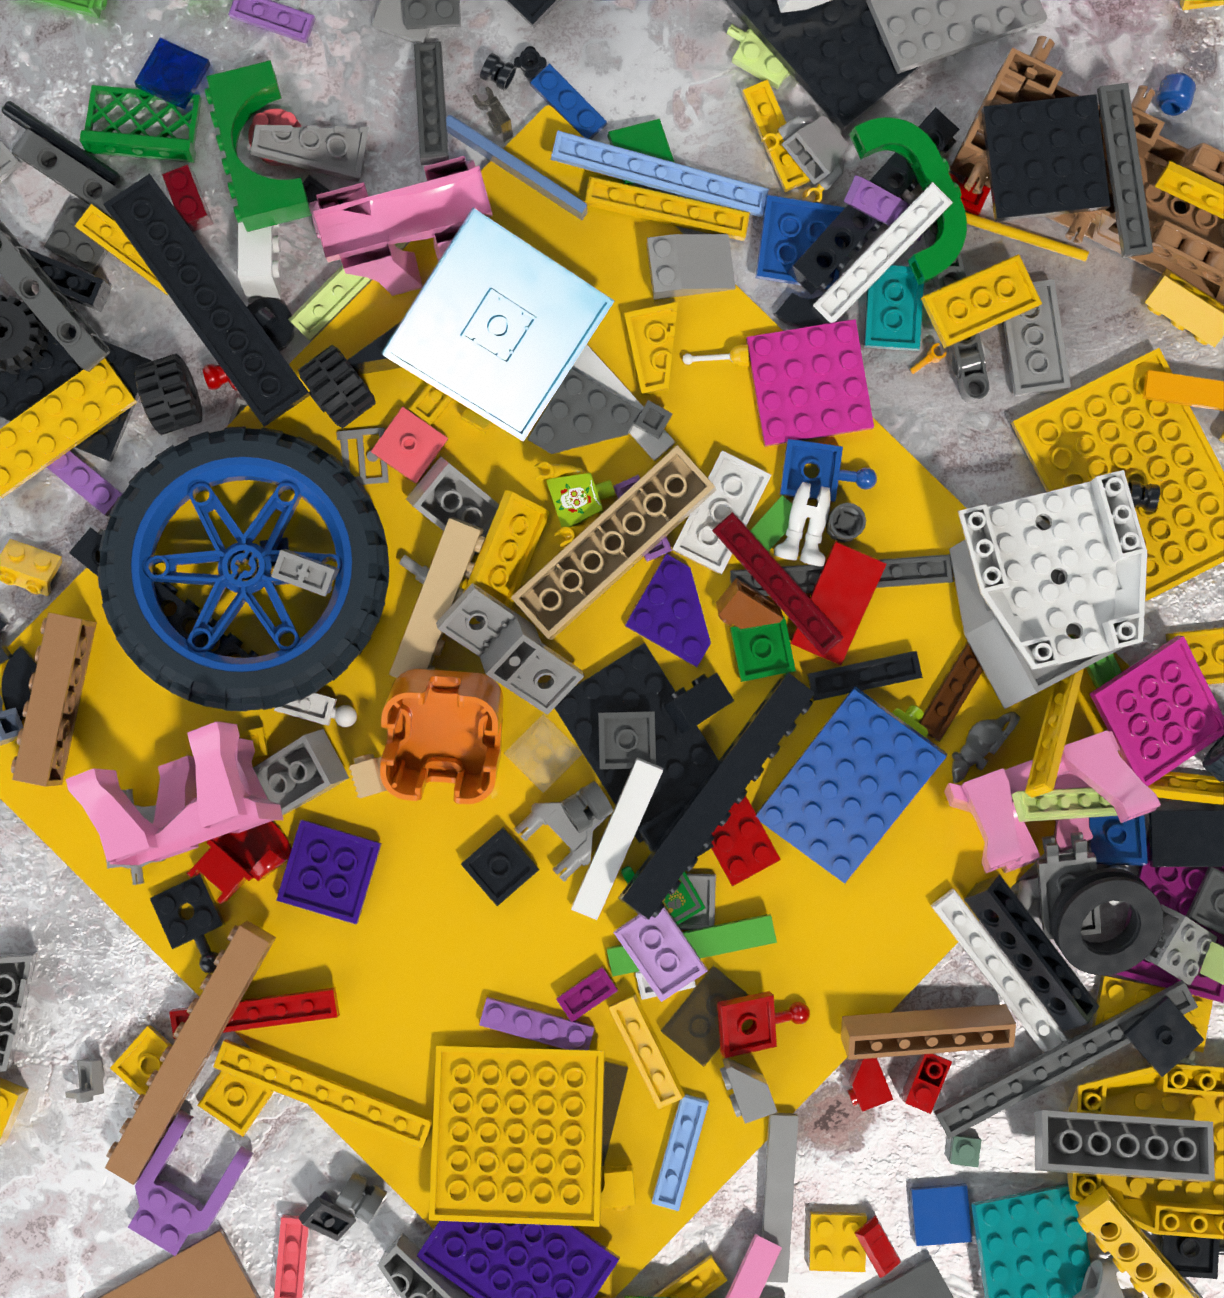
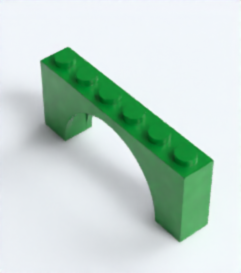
M271 60L206 76L209 88H205V94L209 105L213 104L215 111L210 112L214 127H219L220 134L216 135L220 151H225L226 158H222V164L226 175H231L232 179L231 182H227L231 198H236L238 203L237 206H233L237 222H243L246 231L250 232L312 216L301 178L279 180L264 177L250 170L238 158V139L247 120L263 106L282 99Z

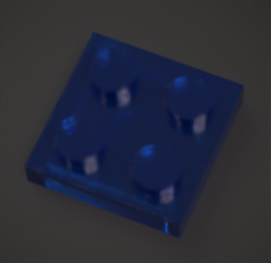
M159 38L134 83L136 88L182 109H186L210 67V62L205 57L163 38Z

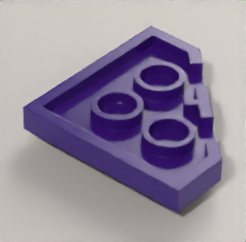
M666 554L625 627L691 665L698 667L711 641L692 571L689 566Z

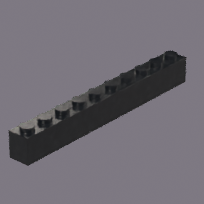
M790 673L781 675L619 895L618 899L644 919L649 920L651 916L656 918L665 905L662 901L668 893L672 895L681 884L679 878L684 871L689 872L698 861V858L695 856L700 849H706L715 837L712 834L718 825L722 827L730 818V808L734 803L739 804L748 792L745 788L751 780L755 782L763 773L764 768L762 765L766 759H772L779 751L781 746L778 743L782 737H788L797 725L794 722L800 713L804 715L812 706L813 702L810 699L815 694L812 690Z

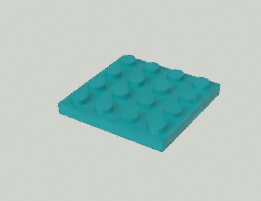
M1068 1183L971 1203L985 1298H1072L1082 1290L1084 1278L1091 1262L1086 1232L1077 1221L1079 1214L1076 1204L1079 1202L1070 1198Z

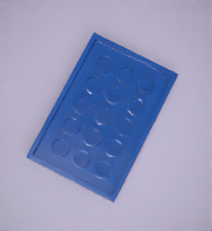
M854 687L756 813V817L773 832L840 881L846 883L944 761L947 753L860 689Z

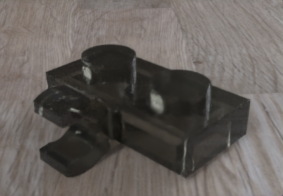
M486 87L485 91L488 99L480 101L475 94L473 95L474 104L477 108L488 111L485 114L489 120L487 123L495 137L500 135L505 142L513 137L511 119L498 98L494 97L493 91Z

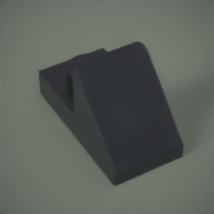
M326 1191L320 1197L317 1196L298 1217L302 1225L336 1241L356 1222L352 1214L334 1204L336 1199Z

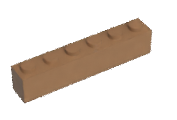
M1006 1004L842 1016L841 1041L848 1060L1014 1047L1016 1023Z

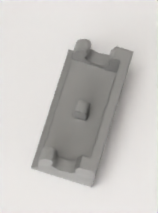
M283 549L280 550L271 577L326 596L332 590L331 585L333 579L338 574L339 568Z

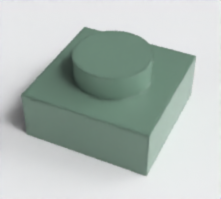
M965 1135L952 1137L949 1163L978 1168L981 1138Z

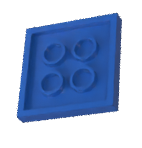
M767 195L755 278L800 285L787 272L845 207ZM835 237L836 245L843 248L844 240L840 237ZM817 257L818 265L827 268V261L823 257ZM837 269L829 275L833 280L825 288L826 290L839 279L840 272Z

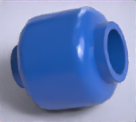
M1179 72L1165 76L1161 81L1156 98L1158 107L1165 114L1177 116L1188 111L1193 102L1196 84L1185 73Z

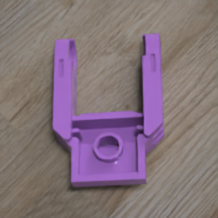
M183 1110L180 1111L135 1185L140 1207L128 1226L129 1229L174 1256L178 1254L189 1234L205 1231L210 1227L254 1154L245 1147H240L205 1206L201 1204L200 1200L167 1180H161L159 1176L182 1140V1134L194 1118Z

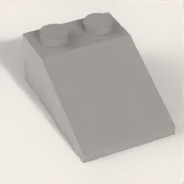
M673 234L647 238V253L654 300L736 289L728 234Z
M441 456L406 498L414 508L443 531L449 518L454 517L484 529L483 537L487 536L499 507L496 501Z
M324 729L300 737L253 767L267 799L280 805L282 815L322 795L349 778Z

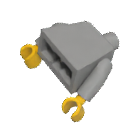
M797 116L778 128L779 132L776 134H766L762 138L761 143L765 139H771L774 142V146L766 152H772L778 146L779 141L784 139L783 147L814 185L819 183L816 187L807 188L803 192V198H806L813 191L816 196L812 202L819 203L822 200L823 190H828L843 174L844 152L848 147V143L842 137L844 131L842 132L834 121L830 122L826 116H822L817 120L813 116Z

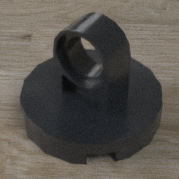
M270 298L259 299L249 304L247 308L279 352L288 347L294 338L295 326L288 320L292 314L287 306L278 300Z

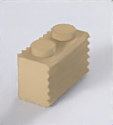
M368 754L354 759L355 764L350 765L349 769L352 771L350 775L354 776L352 780L355 781L354 786L357 787L355 790L358 792L357 797L363 798L387 790L380 776L381 757L375 758L374 754Z

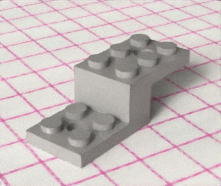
M474 583L467 588L436 622L437 628L480 657L486 675L547 715L584 677L581 669L541 643L537 630L532 623ZM474 616L483 617L482 622L473 625L469 623L470 619ZM543 675L551 676V679L546 683L538 682V679Z

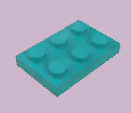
M891 265L867 290L864 348L920 350L923 307L921 298L923 297L924 283L918 285L910 266Z

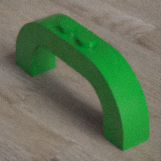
M891 117L876 118L855 126L849 134L860 159L880 151L897 152L905 157L912 166L923 192L934 183L953 202L936 220L938 231L933 245L914 254L907 260L918 285H921L937 277L947 269L962 250L967 233V218L960 199V188L956 182L952 181L949 175L950 168L947 160L941 157L932 139L916 125Z

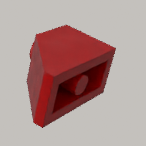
M857 1059L848 1080L851 1089L847 1090L852 1105H858L861 1111L864 1112L894 1100L878 1059Z

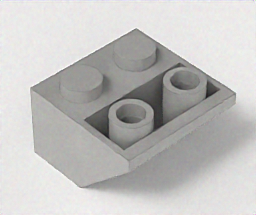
M730 1058L722 1059L725 1067L720 1068L727 1090L733 1088L734 1094L729 1095L736 1117L742 1116L746 1124L777 1113L763 1074Z

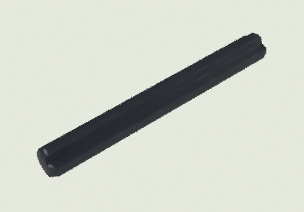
M7 101L2 107V113L24 129L34 132L113 186L120 180L118 172L13 102Z

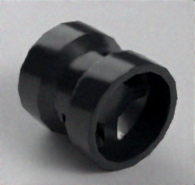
M491 53L484 62L480 78L487 82L493 81L499 89L505 91L515 76L517 66L510 62L504 63L498 55Z
M1130 480L1128 486L1134 507H1142L1144 511L1154 512L1159 502L1160 486L1151 483L1146 486L1142 485L1139 481Z

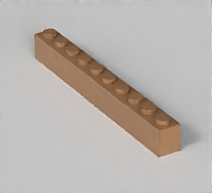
M249 921L244 922L240 926H234L227 938L230 941L226 951L222 949L214 961V965L217 966L212 975L209 973L200 986V989L203 990L200 998H194L187 1009V1013L190 1016L186 1023L181 1022L174 1032L173 1037L176 1038V1041L172 1047L168 1046L160 1058V1061L163 1062L159 1071L154 1070L146 1083L149 1086L148 1091L145 1095L141 1094L135 1102L133 1109L136 1112L133 1118H127L119 1133L123 1135L119 1143L115 1141L107 1152L106 1157L110 1159L105 1169L132 1185L139 1180L275 941V936Z

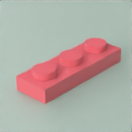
M282 1215L274 1298H304L310 1228L302 1225L298 1218L299 1216Z

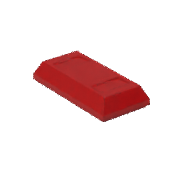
M876 1216L854 1233L879 1278L887 1275L901 1263L900 1257Z

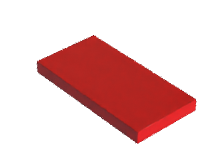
M835 541L810 599L844 638L822 656L796 627L790 644L842 665L887 564Z

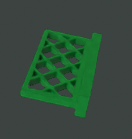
M92 85L85 129L81 130L80 142L85 151L92 154L195 163L196 151L194 147L202 98L198 94ZM98 94L110 95L113 101L101 109L97 104ZM130 97L137 98L141 103L130 111L122 104ZM156 100H164L168 106L155 114L149 105ZM184 102L193 103V109L184 116L176 109ZM119 106L125 115L112 122L106 114ZM146 108L152 117L140 125L134 116ZM173 111L179 120L167 128L161 119ZM104 117L109 126L102 131H94L93 124ZM128 120H131L137 127L129 134L121 133L118 129ZM158 122L164 131L157 136H149L145 130ZM182 125L189 129L188 139L176 138L172 133Z

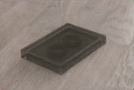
M713 965L660 1031L704 1067L720 1048L717 1002L744 997L749 994Z

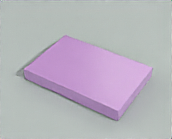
M665 906L656 918L651 916L647 920L638 914L614 930V934L661 1002L708 971Z

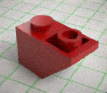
M934 1053L922 1054L911 1069L901 1092L900 1098L903 1102L931 1114L952 1061Z

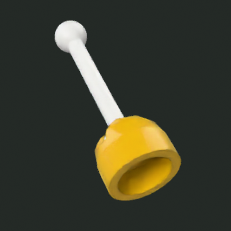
M748 344L735 346L729 354L702 356L685 354L682 360L684 364L689 365L695 361L730 359L735 366L749 367Z

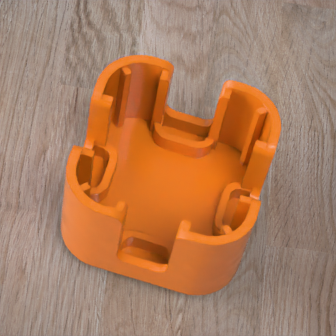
M412 669L399 675L392 685L381 718V727L388 728L387 743L380 763V776L387 791L403 800L418 801L423 797L426 783L447 782L455 783L453 799L455 803L474 804L487 798L495 786L501 757L503 693L497 682L485 674L473 672Z

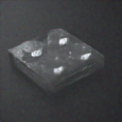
M543 714L504 754L544 793L583 753Z

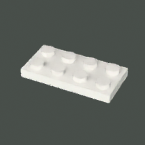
M721 451L708 477L716 487V491L689 515L672 550L722 575L732 553L712 530L732 512L746 526L771 474Z

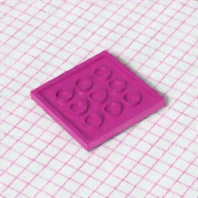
M856 319L746 338L764 447L787 443L788 439L803 441L874 428Z
M1177 635L1090 693L1108 731L1113 732L1123 760L1147 786L1224 735V716L1184 636Z

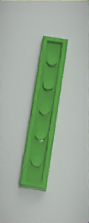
M771 914L683 932L700 958L777 943ZM622 945L607 947L613 977L639 971Z

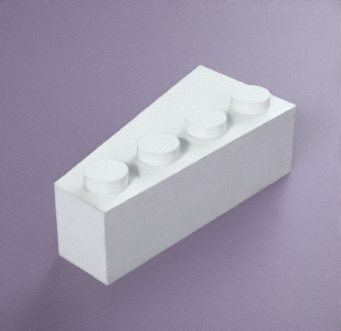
M243 222L238 223V279L248 302L264 298L281 301V267L279 261L281 242L278 236V228H281V224L247 232Z

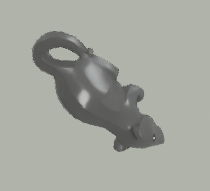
M1009 712L996 720H981L971 727L965 745L959 753L954 752L952 754V776L954 783L962 781L971 766L976 764L979 770L986 766L988 760L984 757L989 752L994 755L1018 724L1020 716L1017 713ZM1009 722L1007 728L1004 731H1002L1005 724Z

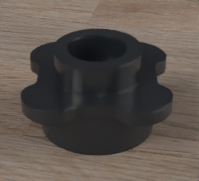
M533 46L526 47L520 56L514 59V65L525 73L527 79L535 78L536 72L539 69L545 68L547 64L546 59L540 57V54ZM530 60L533 61V64L531 65L528 64V61Z

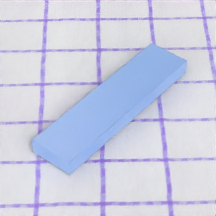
M685 1094L684 1098L679 1100L652 1197V1204L679 1211L709 1104L708 1100Z

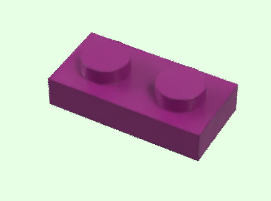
M602 966L556 997V1000L570 1021L573 1022L616 993L618 988Z

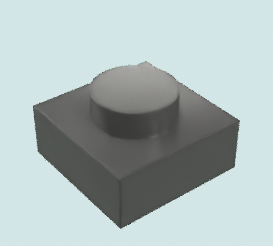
M648 400L634 426L659 439L672 417V413Z

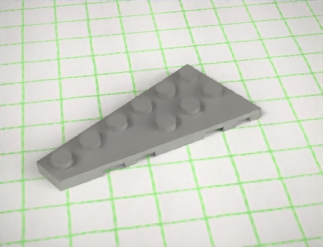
M866 0L897 74L1042 24L1048 18L1040 0Z

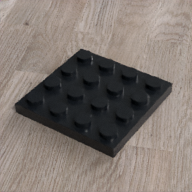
M1097 94L983 106L981 113L995 222L1106 210L1110 207Z

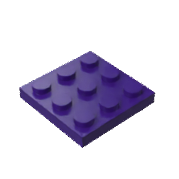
M301 819L276 901L357 925L382 843Z

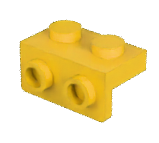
M9 539L0 554V580L7 585L25 588L33 594L49 596L51 593L50 583L62 564V556Z

